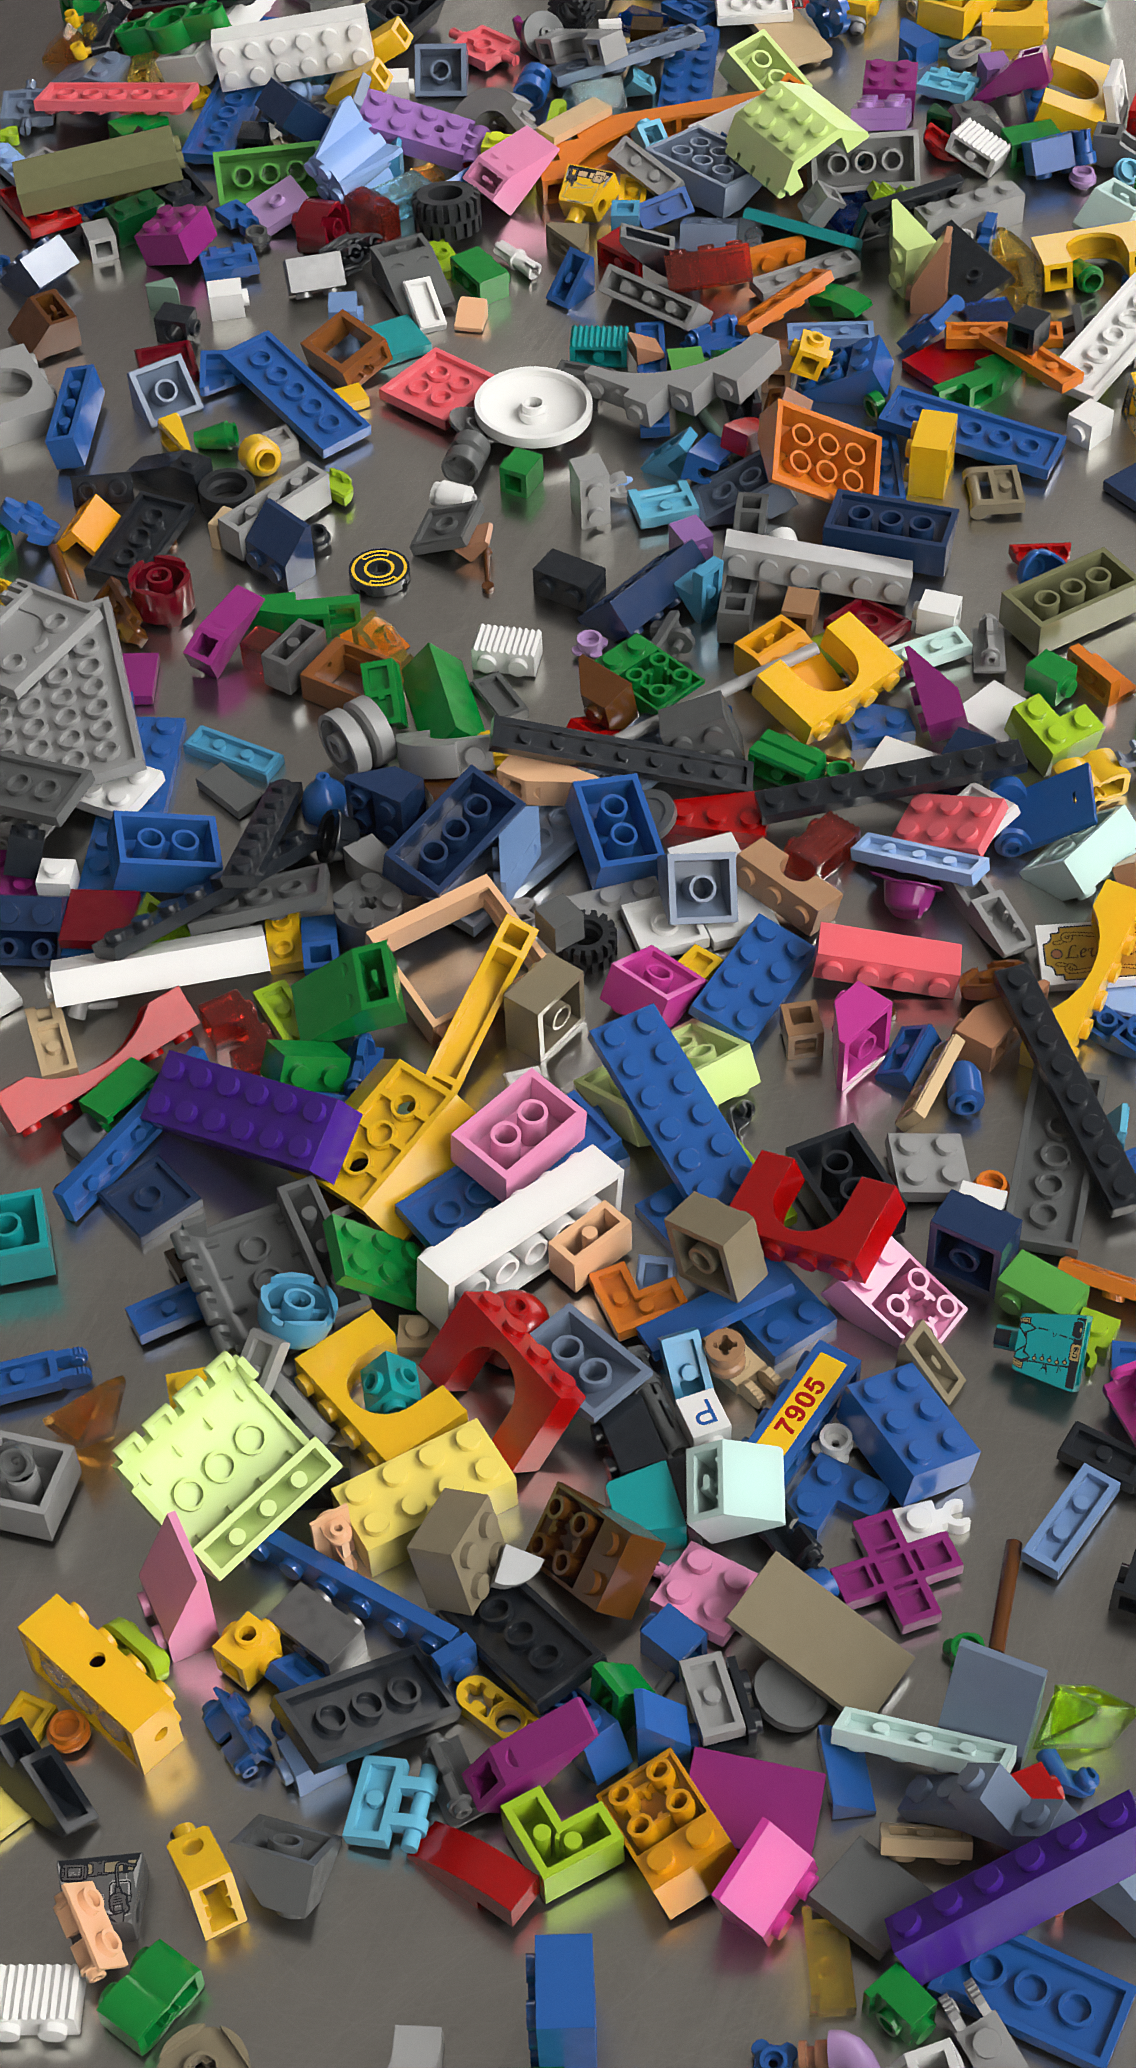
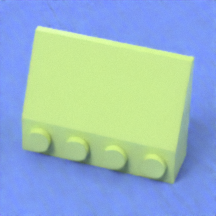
M694 1018L671 1029L672 1034L717 1107L731 1098L745 1095L749 1088L761 1083L750 1043ZM604 1065L573 1080L575 1087L593 1107L599 1105L611 1127L621 1138L637 1147L651 1145Z

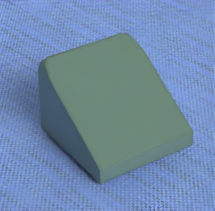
M172 277L145 284L150 310H159L164 302L181 305L178 287Z

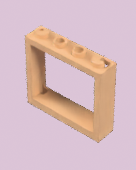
M485 874L442 895L440 898H435L367 931L365 945L387 940L391 951L394 952L481 908L485 909L498 928L506 914L519 920L521 919L490 877ZM534 939L523 961L528 969L532 964L539 962L547 955L536 939ZM397 965L405 1009L431 1046L441 1042L458 1008L435 1019ZM524 975L514 979L512 984H516ZM504 1001L500 1005L497 1013L504 1010Z

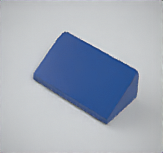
M933 1025L902 1026L874 1076L875 1079L911 1092L934 1047L942 1042Z
M818 1725L816 1739L823 1773L827 1774L825 1786L832 1820L876 1814L865 1753L854 1752L847 1747L831 1744L833 1726Z

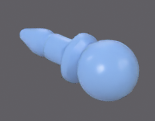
M294 81L288 86V88L308 100H312V95H326L330 87L329 84L311 86L309 81L305 84L300 81Z

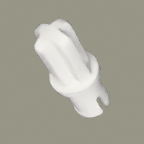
M504 240L494 244V254L507 262L509 268L519 270L531 280L538 277L532 273V270L540 274L541 264L526 256L523 249H516Z

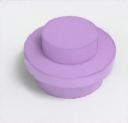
M1088 165L1075 166L1069 174V183L1080 190L1088 189L1096 183L1094 169Z

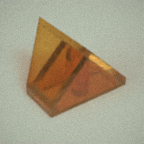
M121 1375L101 1383L42 1419L45 1426L78 1450L113 1437L126 1386L124 1376Z

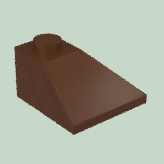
M582 654L578 658L580 694L584 706V714L591 722L595 724L600 723L610 730L627 728L639 718L631 682Z

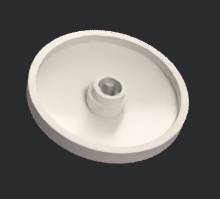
M527 366L500 372L480 386L474 400L475 419L479 427L491 438L506 445L520 448H548L566 443L584 432L592 419V396L586 385L569 373L548 367Z

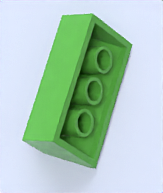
M320 141L212 152L220 206L235 199L246 205V203L289 175L295 179L309 198L320 197L316 189L318 184L304 168V164L315 154Z

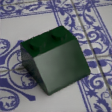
M148 189L101 209L92 215V220L107 217L115 233L117 246L122 249L136 243L134 236L143 228L142 225L145 222L151 220L157 214V210L160 207L165 206V202L151 189Z

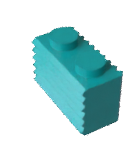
M573 325L569 346L570 361L607 368H628L629 350L627 333L629 332V327H622L621 325L619 327L615 325L613 327L609 325L607 327L604 325L601 327L598 325L595 327L593 325L590 327L579 325L577 327Z

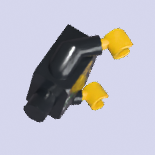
M119 0L114 6L110 2L104 1L95 12H85L82 16H78L75 9L66 10L64 13L66 18L64 20L70 29H78L84 23L81 28L85 46L82 41L72 43L70 49L74 57L82 61L88 57V54L96 56L108 51L116 52L120 44L114 30L121 24L128 22L127 16L133 9L131 4L126 0Z

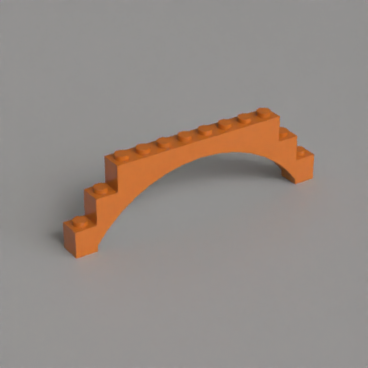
M766 90L611 115L572 136L571 140L563 141L556 145L560 149L554 157V161H551L535 183L543 205L559 203V194L568 164L599 169L611 162L607 154L625 135L632 140L630 133L634 130L635 124L642 119L649 118L651 121L660 118L668 137L688 129V126L759 96Z

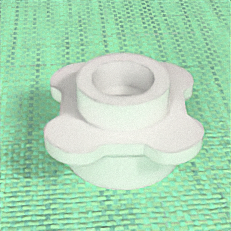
M832 1423L824 1425L820 1432L819 1440L812 1443V1453L818 1456L822 1452L847 1464L850 1452L858 1446L852 1440V1433L846 1426ZM837 1443L839 1446L833 1447L832 1444Z

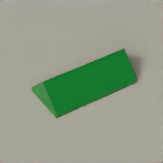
M428 642L401 670L404 679L403 689L416 731L429 730L430 737L434 739L477 736V734L485 731L462 660Z

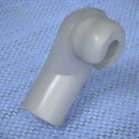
M847 14V19L851 18L849 27L851 33L856 36L863 34L864 28H866L865 19Z

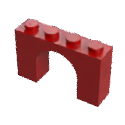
M761 1150L729 1206L739 1211H745L754 1217L764 1256L775 1262L784 1260L797 1264L800 1268L809 1272L818 1270L829 1273L834 1278L843 1282L853 1280L865 1284L906 1209L897 1186L861 1177L845 1208L835 1220L822 1228L812 1231L792 1230L784 1226V1221L788 1210L805 1182V1178L795 1158Z
M487 1290L464 1291L418 1366L437 1388L444 1385L448 1391H468L491 1354L496 1350L501 1353L512 1369L515 1395L512 1407L492 1438V1442L513 1473L538 1471L586 1399V1396L576 1386L575 1379L552 1360L550 1351L538 1344L527 1332V1326L519 1319L513 1317L503 1306L504 1302L501 1297Z

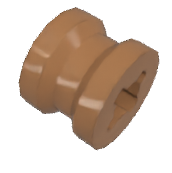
M727 1328L718 1329L710 1333L705 1343L709 1372L719 1379L727 1380L737 1377L745 1369L746 1364L744 1338L739 1332Z

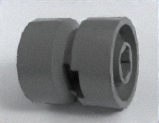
M466 429L458 432L441 464L444 476L451 482L467 486L475 483L491 451L487 438L475 430Z

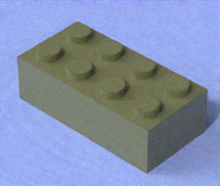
M1105 547L1099 548L1003 591L1001 594L999 622L1032 653L1038 656L1045 649L1052 651L1135 613L1136 574Z

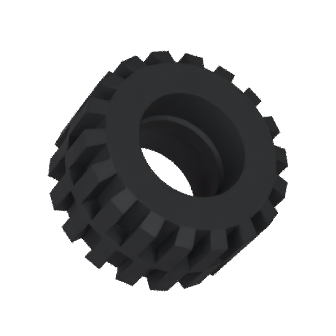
M439 181L423 186L412 194L414 230L417 234L422 233L427 240L440 242V239H445V242L457 241L472 236L482 227L480 193L478 188L470 183Z

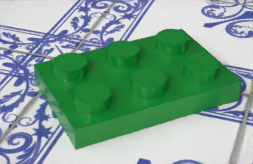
M333 1213L330 1214L322 1224L335 1284L422 1314L416 1309L417 1257L422 1253L421 1246L362 1225L354 1220H349Z

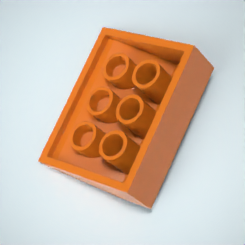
M779 398L760 414L758 445L769 482L830 504L833 503L838 489L879 496L881 436Z

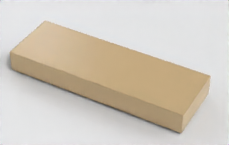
M593 96L536 127V132L556 146L611 116L612 106Z
M952 1034L934 1047L895 1120V1125L903 1132H906L927 1116L966 1042L959 1035Z

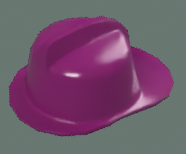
M869 871L870 874L883 878L885 905L889 907L890 912L895 917L900 919H920L923 913L928 912L935 893L943 891L941 887L900 880Z

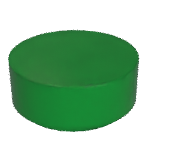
M874 390L864 395L863 405L867 415L877 422L887 403L882 394Z

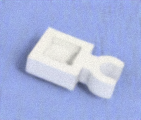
M951 1499L944 1504L943 1508L937 1510L932 1500L892 1509L907 1543L943 1531L960 1535L970 1530L971 1520L969 1517L955 1519L951 1516L962 1512V1499Z

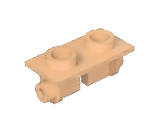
M344 1503L335 1509H328L322 1512L316 1520L309 1523L315 1550L357 1572V1561L351 1554L355 1550L349 1509L347 1503Z
M93 1881L62 1884L61 1888L63 1891L54 1896L56 1905L53 1907V1910L58 1917L66 1939L73 1938L78 1933L81 1934L82 1939L70 1947L79 1967L81 1977H87L89 1983H95L107 1975L105 1970L128 1966L129 1964L122 1950L121 1939L111 1925L104 1908L103 1898Z

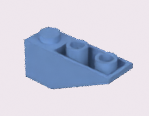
M539 806L525 807L492 842L499 843V847H492L493 868L500 867V871L493 872L494 884L507 902L512 900L541 856Z

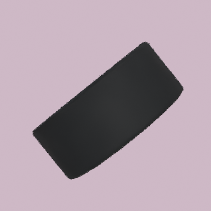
M238 468L217 469L206 474L198 485L202 512L212 519L223 506L234 509L256 495L253 477L248 472ZM227 491H237L241 493L235 497L230 498L214 497L219 493Z

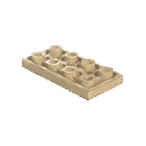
M793 9V21L747 24L754 33L765 29L797 68L808 63L817 64L824 59L832 57L833 49L797 9Z

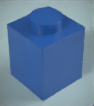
M668 1603L659 1613L652 1612L643 1621L640 1627V1651L663 1671L672 1672L675 1675V1680L680 1683L682 1678L679 1672V1661L707 1654L708 1633Z

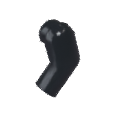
M746 1099L740 1100L722 1114L741 1143L740 1131L751 1122L756 1111L754 1104Z

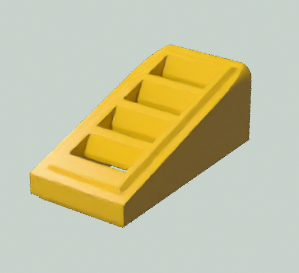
M175 412L158 419L160 442L168 452L186 449L192 451L178 413Z

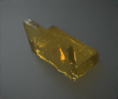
M801 1906L800 1934L809 2017L856 2015L857 2004L849 1937L826 1919L813 1920L811 1906Z

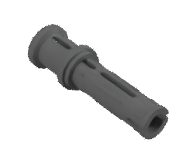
M637 1345L627 1348L628 1351L653 1370L648 1361L650 1354L645 1346ZM653 1370V1376L630 1395L633 1396L641 1393L667 1457L671 1459L686 1454V1449L691 1448L682 1433L662 1393L663 1379L659 1373Z

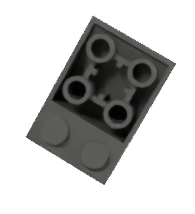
M422 233L370 247L372 276L401 316L408 314L413 318L402 289L403 282L427 276L431 278L442 310L456 305L435 252Z

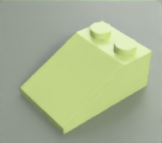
M765 29L726 50L718 68V71L728 83L740 93L766 90L777 81H780L787 72L805 85L813 87Z
M894 199L891 204L889 236V284L893 290H896L905 299L907 283H913L916 270L932 249L936 240L897 199Z

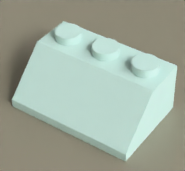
M1125 804L1098 811L1097 825L1051 842L1019 874L1026 881L1061 901L1073 898L1084 900L1096 892L1095 886L1100 881L1114 875L1112 868L1117 863L1136 853V822Z

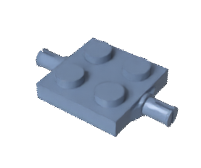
M27 79L24 89L3 92L0 113L1 128L17 126L21 135L25 136L26 132L28 136L33 126L44 128L54 124L55 114L48 115L45 114V111H35L33 101L44 89L36 88L37 83L34 79H31V84L30 79Z

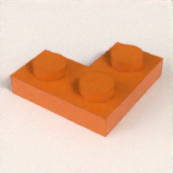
M624 1261L588 1274L589 1284L618 1342L638 1335L636 1327L688 1302L675 1276L639 1290Z

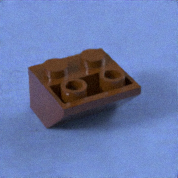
M55 288L28 297L7 329L9 336L15 344L23 343L29 354H35L37 361L82 346L77 316Z

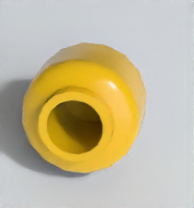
M253 434L246 437L238 449V459L241 465L254 476L267 477L272 475L279 468L282 460L278 445L265 435Z

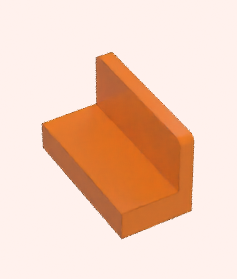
M1079 643L1068 648L1067 660L1078 666L1076 681L1107 708L1136 693V685L1097 653L1091 654Z

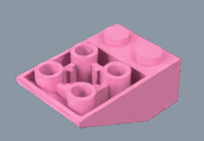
M526 125L478 155L462 178L467 183L477 187L480 194L511 216L560 149Z
M892 1236L865 1284L853 1280L843 1282L833 1278L820 1294L849 1322L899 1349L900 1343L916 1321L924 1319L938 1341L942 1343L968 1310L961 1301Z

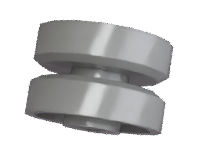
M365 695L358 696L345 703L343 709L337 707L319 716L317 724L322 745L335 768L344 777L349 774L371 771L372 766L378 768L395 759L397 747L393 731L385 715L371 698Z

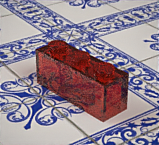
M732 240L726 242L725 247L714 248V244L698 246V251L686 252V249L669 251V255L664 256L668 289L678 294L753 282L749 243L743 244L742 240Z

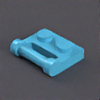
M677 480L672 485L637 491L636 488L627 490V503L629 508H632L640 529L666 525L695 514L700 518V508L687 480Z

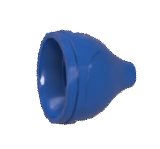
M319 772L316 778L306 786L302 795L301 810L303 817L309 824L316 827L319 826L326 811L330 809H340L341 814L348 816L345 786L339 780L331 778L327 772Z

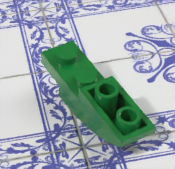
M995 353L975 361L973 371L932 386V395L979 409L994 401L1012 387L1019 379L1023 370Z
M295 592L259 595L265 598V601L248 630L280 637L300 618L324 628L326 638H332L331 629L362 626L359 594L296 600Z

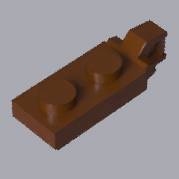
M110 576L93 601L108 596L113 608L119 638L123 642H131L142 648L149 638L146 631L140 627V624L143 622L141 615L120 580Z

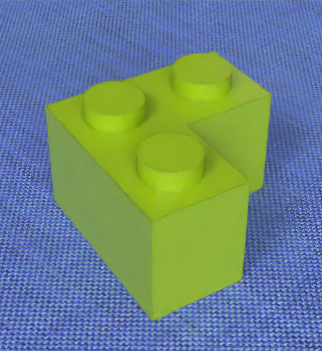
M1038 693L1013 706L1004 731L1012 740L1019 739L1025 756L1040 774L1046 777L1051 774L1052 766L1058 761L1071 757H1083L1089 751L1096 750L1106 727L1086 704L1059 717Z
M539 1785L500 1806L503 1831L523 1866L539 1876L540 1895L545 1904L625 1862L624 1837L602 1801L561 1821Z

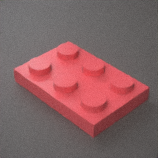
M917 794L911 799L891 837L984 856L1009 807L1004 798Z

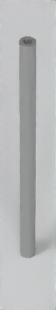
M812 642L694 698L721 690L725 698L753 685L757 675L781 659L790 668L820 653L819 647L815 642ZM658 714L613 736L635 740L660 728Z

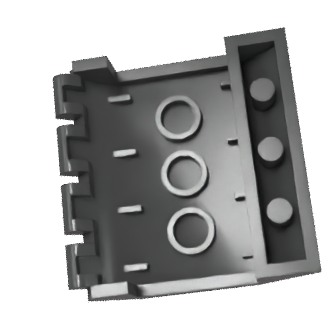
M313 1175L277 1187V1203L207 1227L206 1218L203 1213L181 1221L182 1226L170 1234V1239L178 1258L187 1260L182 1264L192 1291L200 1293L196 1296V1300L207 1325L215 1326L210 1330V1334L219 1355L225 1350L232 1357L235 1354L240 1357L250 1330L253 1327L260 1328L257 1321V1304L260 1289L263 1284H269L271 1277L276 1274L288 1272L308 1274L315 1277L314 1284L319 1285L323 1289L325 1284L332 1288L338 1298V1312L326 1338L371 1308L368 1295L335 1284L322 1224L331 1213ZM288 1349L286 1356L301 1350Z

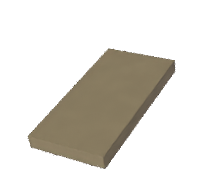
M777 1551L774 1552L724 1620L841 1712L847 1706L877 1713L915 1659L913 1655Z

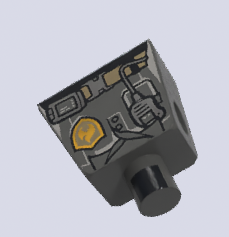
M143 1852L57 1860L61 1892L63 1891L61 1885L64 1883L93 1881L103 1898L105 1911L121 1942H134L138 1939L149 1883V1869ZM80 1933L70 1938L72 1944L74 1945L82 1939Z

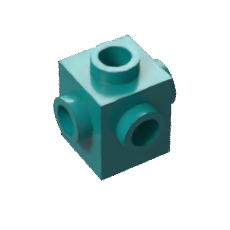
M385 1350L360 1371L366 1411L377 1414L396 1413L407 1409L422 1399L416 1362Z

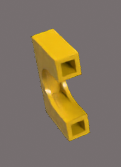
M997 0L996 6L993 9H1010L1016 12H982L980 36L991 41V49H1029L1043 45V39H1048L1047 0Z
M399 16L370 32L375 58L354 70L336 73L324 97L328 104L338 106L339 102L346 96H351L363 72L371 76L370 89L382 92L387 91L393 75L384 63L406 51L414 37Z
M1056 46L1050 59L1054 75L1049 84L1072 92L1081 99L1070 97L1046 87L1037 106L1033 122L1051 119L1060 132L1069 130L1080 131L1090 128L1091 140L1093 141L1098 121L1105 122L1107 119L1103 84L1110 66Z
M1136 221L1031 237L1032 265L1044 291L1049 292L1073 288V261L1079 258L1083 260L1096 258L1115 260L1123 265L1130 278L1136 272Z
M850 611L826 627L820 647L847 672L851 680L850 686L839 691L818 690L805 683L781 659L756 677L751 695L805 745H809L816 739L818 741L824 739L830 733L832 727L838 723L845 724L857 709L862 706L864 708L870 706L878 694L884 690L887 692L891 691L901 679L899 674L904 662Z
M373 1309L294 1358L297 1376L294 1377L298 1389L305 1397L311 1395L315 1399L321 1415L328 1423L334 1421L339 1426L343 1439L351 1449L358 1448L364 1454V1459L369 1469H373L468 1422L467 1410L444 1385L407 1409L391 1414H377L366 1411L351 1399L354 1389L361 1382L360 1371L385 1350L398 1355L395 1333Z

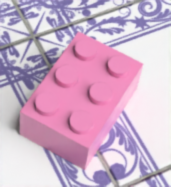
M530 1068L451 1134V1161L499 1201L504 1202L516 1190L524 1189L585 1138L587 1111L537 1071Z

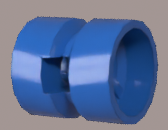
M531 62L523 67L512 93L521 95L531 102L533 106L528 112L537 111L544 105L553 83V75L550 69L538 62Z

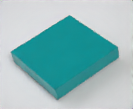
M408 314L368 326L386 338L393 360L384 367L427 354L432 350L431 342Z

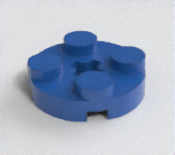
M810 0L806 4L807 15L812 18L824 39L837 37L849 29L851 18L847 19L846 11L850 10L847 0Z
M6 497L0 507V523L15 535H17L19 530L27 534L26 540L31 543L48 546L61 528L59 523L43 514V507L36 502L27 501L24 504L13 498Z

